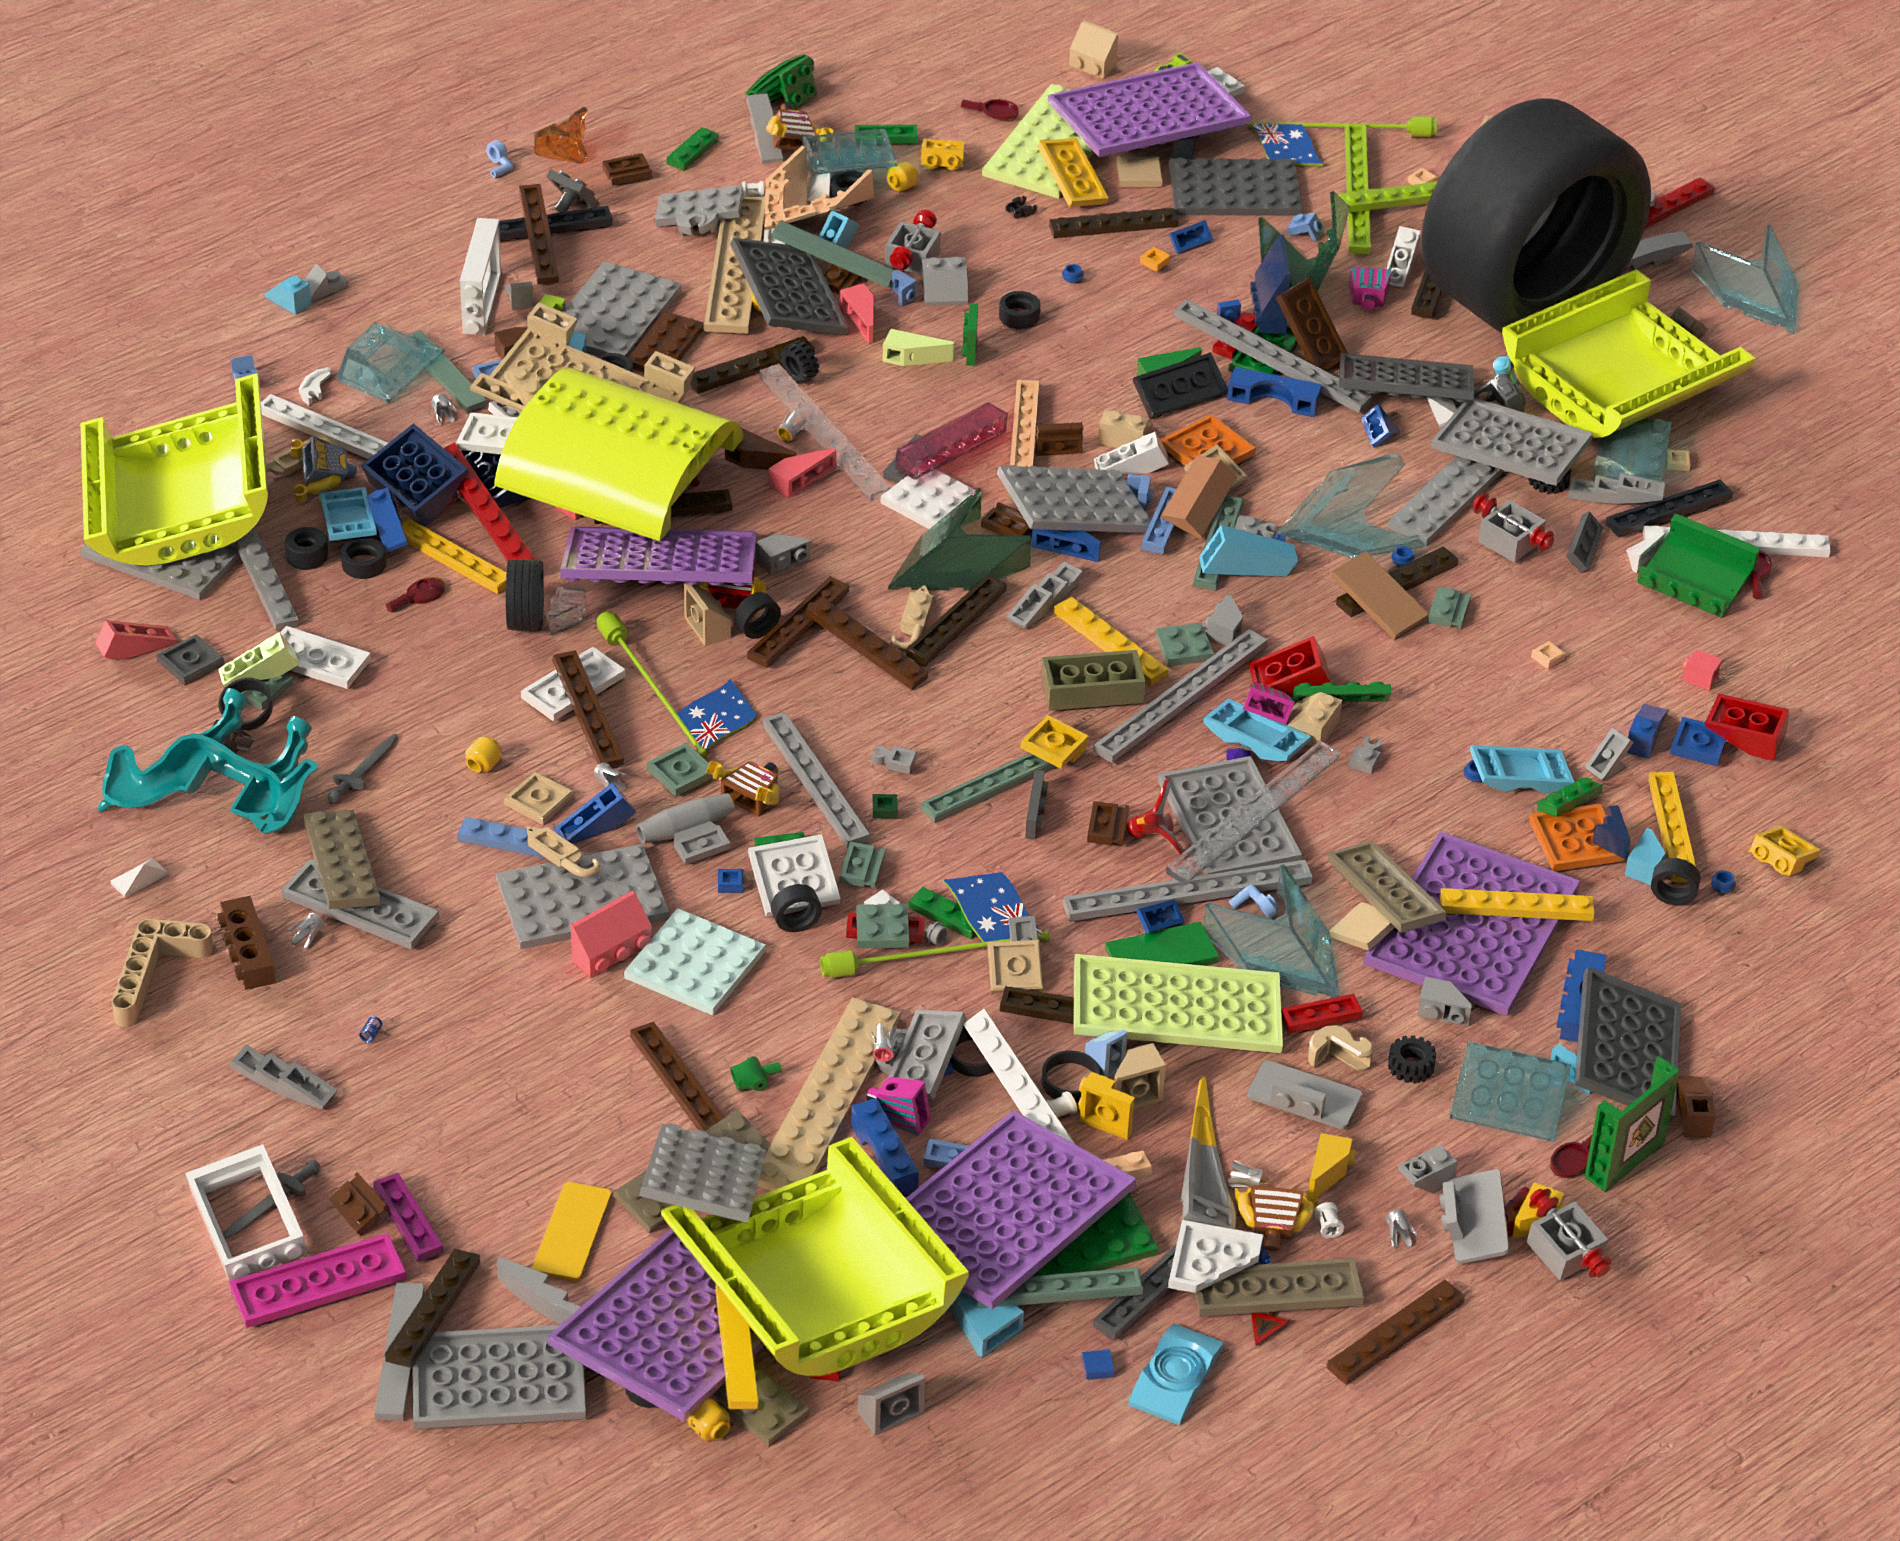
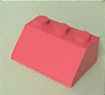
M630 891L570 925L572 961L590 978L642 950L652 939V925L634 891Z

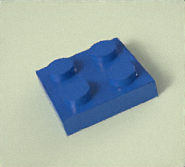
M1682 716L1670 754L1718 766L1727 740L1705 727V722Z

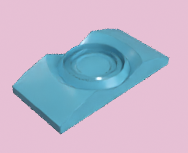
M366 487L319 493L329 541L377 535L373 515L366 497Z
M1229 698L1205 716L1203 721L1225 743H1239L1245 748L1251 749L1260 759L1287 761L1311 741L1310 735L1288 725L1243 710L1244 705Z
M1471 745L1470 752L1482 782L1492 788L1504 792L1518 788H1533L1542 794L1559 791L1564 786L1574 783L1561 750Z
M1173 1323L1161 1337L1151 1361L1142 1370L1128 1401V1406L1180 1425L1222 1352L1224 1342Z

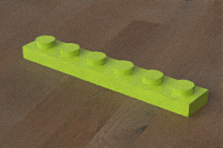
M1437 182L1339 193L1337 201L1346 213L1429 203Z

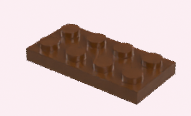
M1310 277L1276 297L1307 362L1326 371L1340 362L1341 353L1348 354Z
M664 311L628 357L633 363V370L644 372V365L655 351L680 361L704 330V322Z

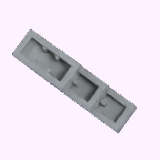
M748 95L747 105L751 114L754 140L762 164L783 162L781 148H774L773 135L768 133L766 129L771 118L774 117L768 95Z
M1683 231L1640 240L1636 252L1627 267L1632 266L1636 270L1650 262L1657 266L1693 247V244Z
M1620 473L1619 480L1596 475L1594 482L1572 477L1568 498L1612 504L1660 501L1663 499L1665 482Z
M1064 561L1054 574L1049 572L1039 585L1033 584L1009 612L1006 619L1027 629L1051 611L1084 577L1083 571Z
M247 1044L230 1064L232 1069L252 1081L287 1098L321 1110L338 1090L295 1061L288 1065L272 1053L265 1057Z
M502 1257L497 1259L498 1279L515 1296L540 1314L561 1325L581 1307L568 1302L567 1291L549 1285V1276L547 1274Z

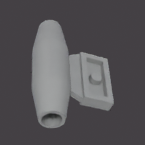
M728 793L694 799L663 810L636 826L637 835L643 844L674 839V848L685 865L730 849V841L720 825L717 826L714 823L735 811L734 802Z

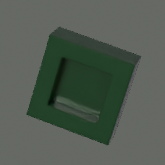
M872 794L873 818H898L897 794Z

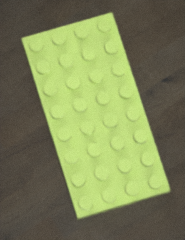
M1051 84L984 166L982 176L1059 199L1062 192L1037 147L1039 141L1077 138L1088 160L1095 153L1048 103L1049 94L1071 89Z
M1075 954L1074 1034L1099 1037L1107 1032L1125 1030L1127 1032V1039L1281 1053L1283 1038L1280 975L1277 972Z

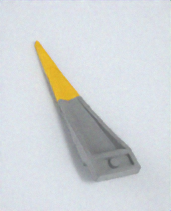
M1203 1076L1199 1080L1181 1195L1183 1219L1235 1229L1236 1211L1220 1163L1210 1113L1205 1076Z

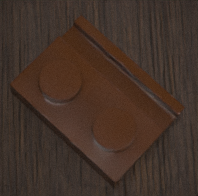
M643 153L602 161V168L608 179L611 180V185L652 178V169L649 168Z
M834 264L824 274L830 290L839 293L842 289L856 286L862 278Z
M1082 422L1037 425V456L1082 454L1084 429Z
M1000 502L981 519L982 528L1018 543H1021L1032 532V529H1030L1019 510Z
M1093 801L1087 842L1106 845L1119 843V846L1123 847L1129 805H1125L1124 808L1118 807V804Z
M356 1172L354 1174L355 1177L350 1182L347 1180L328 1200L351 1227L362 1236L381 1219L380 1216L385 1211L388 1212L391 1209L363 1177Z

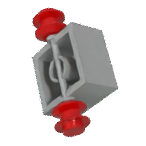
M926 209L920 210L913 219V224L900 221L885 245V266L921 275L922 258H937L940 253L941 231L933 229L937 223V218L933 212Z
M1487 493L1478 495L1473 502L1474 513L1479 514L1482 512V518H1484L1481 520L1478 542L1514 563L1537 546L1540 552L1552 547L1554 533L1552 531L1545 533L1546 520L1512 500L1497 508V499L1491 498L1489 500Z
M1550 1189L1536 1190L1530 1196L1529 1207L1531 1209L1538 1208L1536 1215L1541 1219L1532 1223L1527 1244L1559 1281L1587 1268H1590L1589 1276L1591 1278H1600L1607 1274L1610 1270L1611 1258H1603L1608 1238L1575 1201L1557 1210L1559 1199L1557 1197L1550 1198Z

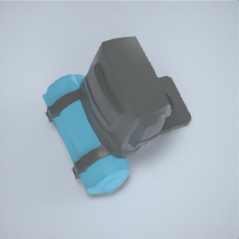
M1507 356L1498 357L1493 363L1495 376L1487 384L1476 389L1473 398L1478 399L1482 392H1490L1483 401L1491 402L1496 400L1500 406L1524 412L1526 400L1519 387L1520 382L1514 373L1515 365Z

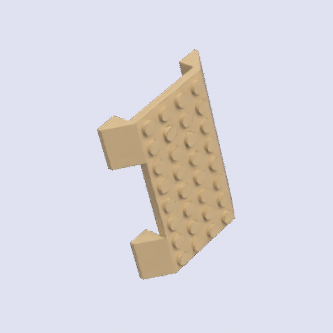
M538 302L527 316L528 329L490 376L481 373L470 386L471 391L522 412L525 406L505 381L504 372L525 365L542 388L559 370L573 368L681 404L685 398L695 367L655 351L644 365V377L570 347L569 343L577 324V318Z

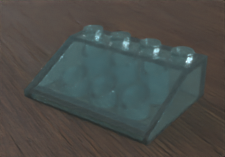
M885 129L803 136L807 169L812 174L897 166V161Z
M1645 419L1610 435L1600 437L1592 482L1595 481L1596 475L1619 480L1620 473L1662 482L1672 422L1661 419Z
M1468 1041L1449 1118L1554 1142L1572 1064Z

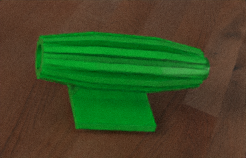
M803 54L782 62L762 75L746 91V99L748 95L767 94L770 103L784 96L785 102L791 103L793 109H796L817 95L813 77L815 69L813 59Z

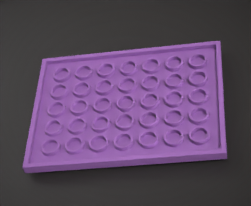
M1198 62L1048 95V103L1098 157H1107L1110 154L1119 152L1126 153L1137 148H1147L1155 144H1166L1173 140L1196 135L1202 136L1205 133L1220 132L1227 128L1242 127L1245 124L1251 123V115Z
M571 526L560 569V578H566L567 581L572 582L579 581L580 579H590L592 582L613 579L618 583L628 582V580H638L639 583H651L653 580L662 581L665 584L685 581V583L691 585L699 584L700 582H709L712 585L733 582L734 585L744 586L747 583H752L757 531L670 529L661 541H657L616 527Z
M1439 832L1412 877L1439 905L1441 888L1575 895L1580 885V880L1443 832ZM1446 913V920L1437 922L1434 925L1419 927L1409 932L1401 933L1395 927L1367 952L1364 957V965L1422 986L1425 977L1450 981L1470 1003L1507 1016L1561 919Z
M1013 1110L910 1194L906 1200L969 1271V1277L961 1291L993 1310L1137 1187L1136 1178Z
M671 1228L548 1335V1345L682 1421H685L726 1382L715 1292L716 1284ZM749 1326L752 1355L754 1356L765 1344Z

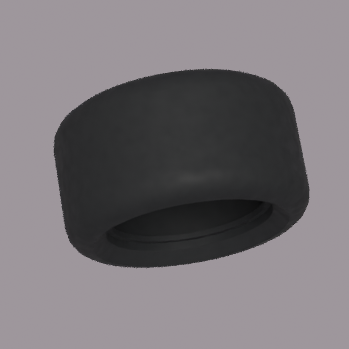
M1552 98L1527 100L1506 108L1485 122L1465 141L1448 163L1433 190L1425 212L1421 234L1422 254L1427 272L1443 292L1501 333H1503V327L1620 277L1636 252L1649 216L1651 182L1647 166L1633 146L1569 103Z

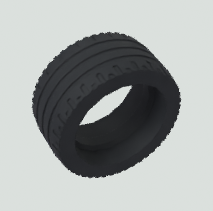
M531 559L508 560L506 573L507 629L515 631L542 630L544 613L543 562Z

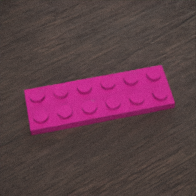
M386 1233L229 1281V1287L246 1328L405 1280L406 1272L389 1234Z

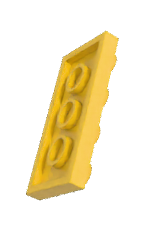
M1077 138L1039 141L1037 147L1069 207L1107 204L1109 197Z

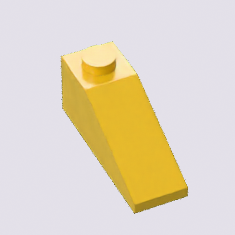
M1320 1134L1310 1176L1308 1201L1315 1200L1346 1176L1348 1165H1354L1356 1150L1351 1149V1138Z

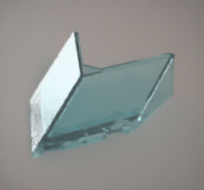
M1771 224L1766 227L1762 249L1764 257L1755 261H1749L1708 244L1696 242L1691 270L1724 307L1728 309L1738 308L1743 310V314L1774 327L1776 325L1786 327L1787 332L1795 333L1799 284Z
M1398 452L1331 470L1319 487L1309 494L1291 514L1288 521L1275 532L1350 558H1355L1364 551H1367L1372 556L1394 552L1396 548L1401 546L1409 547L1410 549L1425 547L1419 535L1407 537L1367 524L1364 510L1405 466V462Z
M1285 864L1280 865L1277 895L1285 901L1286 914L1273 920L1213 903L1205 905L1203 927L1210 940L1241 969L1277 972L1280 975V986L1315 996L1316 993L1331 996L1330 998L1340 996L1330 932Z

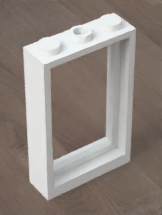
M477 218L460 278L463 334L485 335L502 273L499 219Z
M263 1144L186 1173L190 1190L229 1281L269 1269L277 1264L308 1253L302 1231ZM262 1173L289 1233V1237L232 1258L206 1193Z

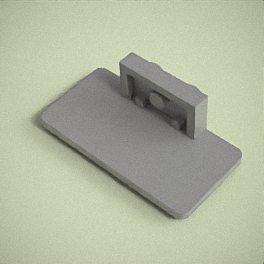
M1265 1060L1248 1090L1247 1097L1251 1100L1343 1130L1347 1128L1361 1100L1362 1092L1316 1075Z
M1494 1169L1452 1178L1448 1182H1444V1194L1439 1195L1442 1210H1445L1446 1213L1441 1216L1444 1230L1450 1231L1456 1262L1464 1264L1508 1254L1510 1250L1500 1171Z

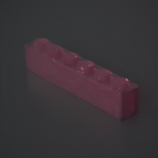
M987 402L898 448L895 469L916 480L1004 434L1007 427L1008 413Z

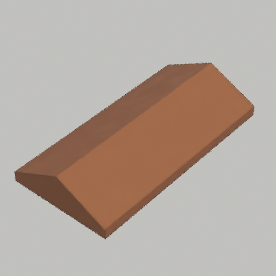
M1197 455L1160 518L1201 540L1235 482L1236 475L1221 459Z

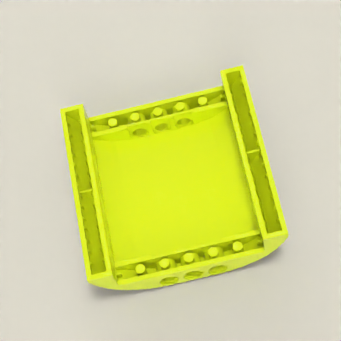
M1637 269L1505 326L1502 331L1507 354L1515 365L1514 370L1527 391L1541 405L1568 426L1592 432L1593 438L1610 435L1735 378L1749 370L1755 363L1756 358L1742 347L1721 356L1648 302L1651 280Z
M564 368L556 372L544 384L516 419L500 456L495 476V486L661 541L671 529V506L719 447L730 451L735 450L743 440V432L735 421L573 368Z
M257 373L235 379L236 403L115 437L111 436L103 417L81 423L84 541L90 548L117 562L131 565H158L183 560L225 547L250 532L264 513L268 498L260 383Z
M853 1137L829 1145L827 1170L755 1197L748 1223L713 1214L700 1219L693 1209L677 1205L661 1210V1215L666 1223L784 1368L795 1374L819 1376L834 1373L907 1343L933 1325L946 1312L961 1292L969 1277V1271Z

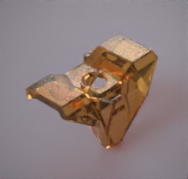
M584 106L574 111L568 120L558 125L555 123L535 132L534 153L537 156L573 163L585 161L588 155L582 139L586 131L585 114L588 109Z

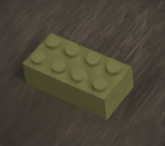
M1137 650L1042 657L1041 680L1049 711L1144 703L1146 681Z

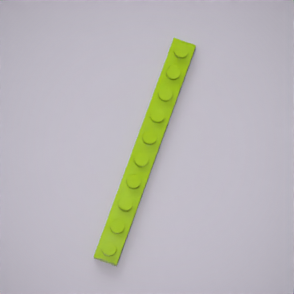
M1345 123L1347 192L1368 190L1366 124ZM1369 210L1347 213L1348 253L1357 255L1370 254Z

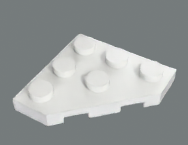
M1182 1220L1168 1288L1196 1293L1257 1263L1263 1235Z

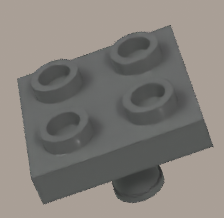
M550 169L546 177L563 194L554 207L555 210L567 212L574 200L590 208H595L599 205L598 200L594 197L595 193L586 188V183L577 178L575 181L570 179L571 177L563 171L557 173Z

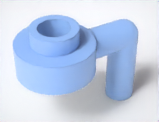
M498 140L489 143L486 150L490 160L494 163L500 162L502 166L490 171L491 176L496 178L511 171L513 164L506 157L507 149L503 143Z
M1248 885L1228 901L1236 909L1251 897L1269 919L1278 913L1275 909L1278 907V904L1272 896L1268 894L1265 897L1254 885Z

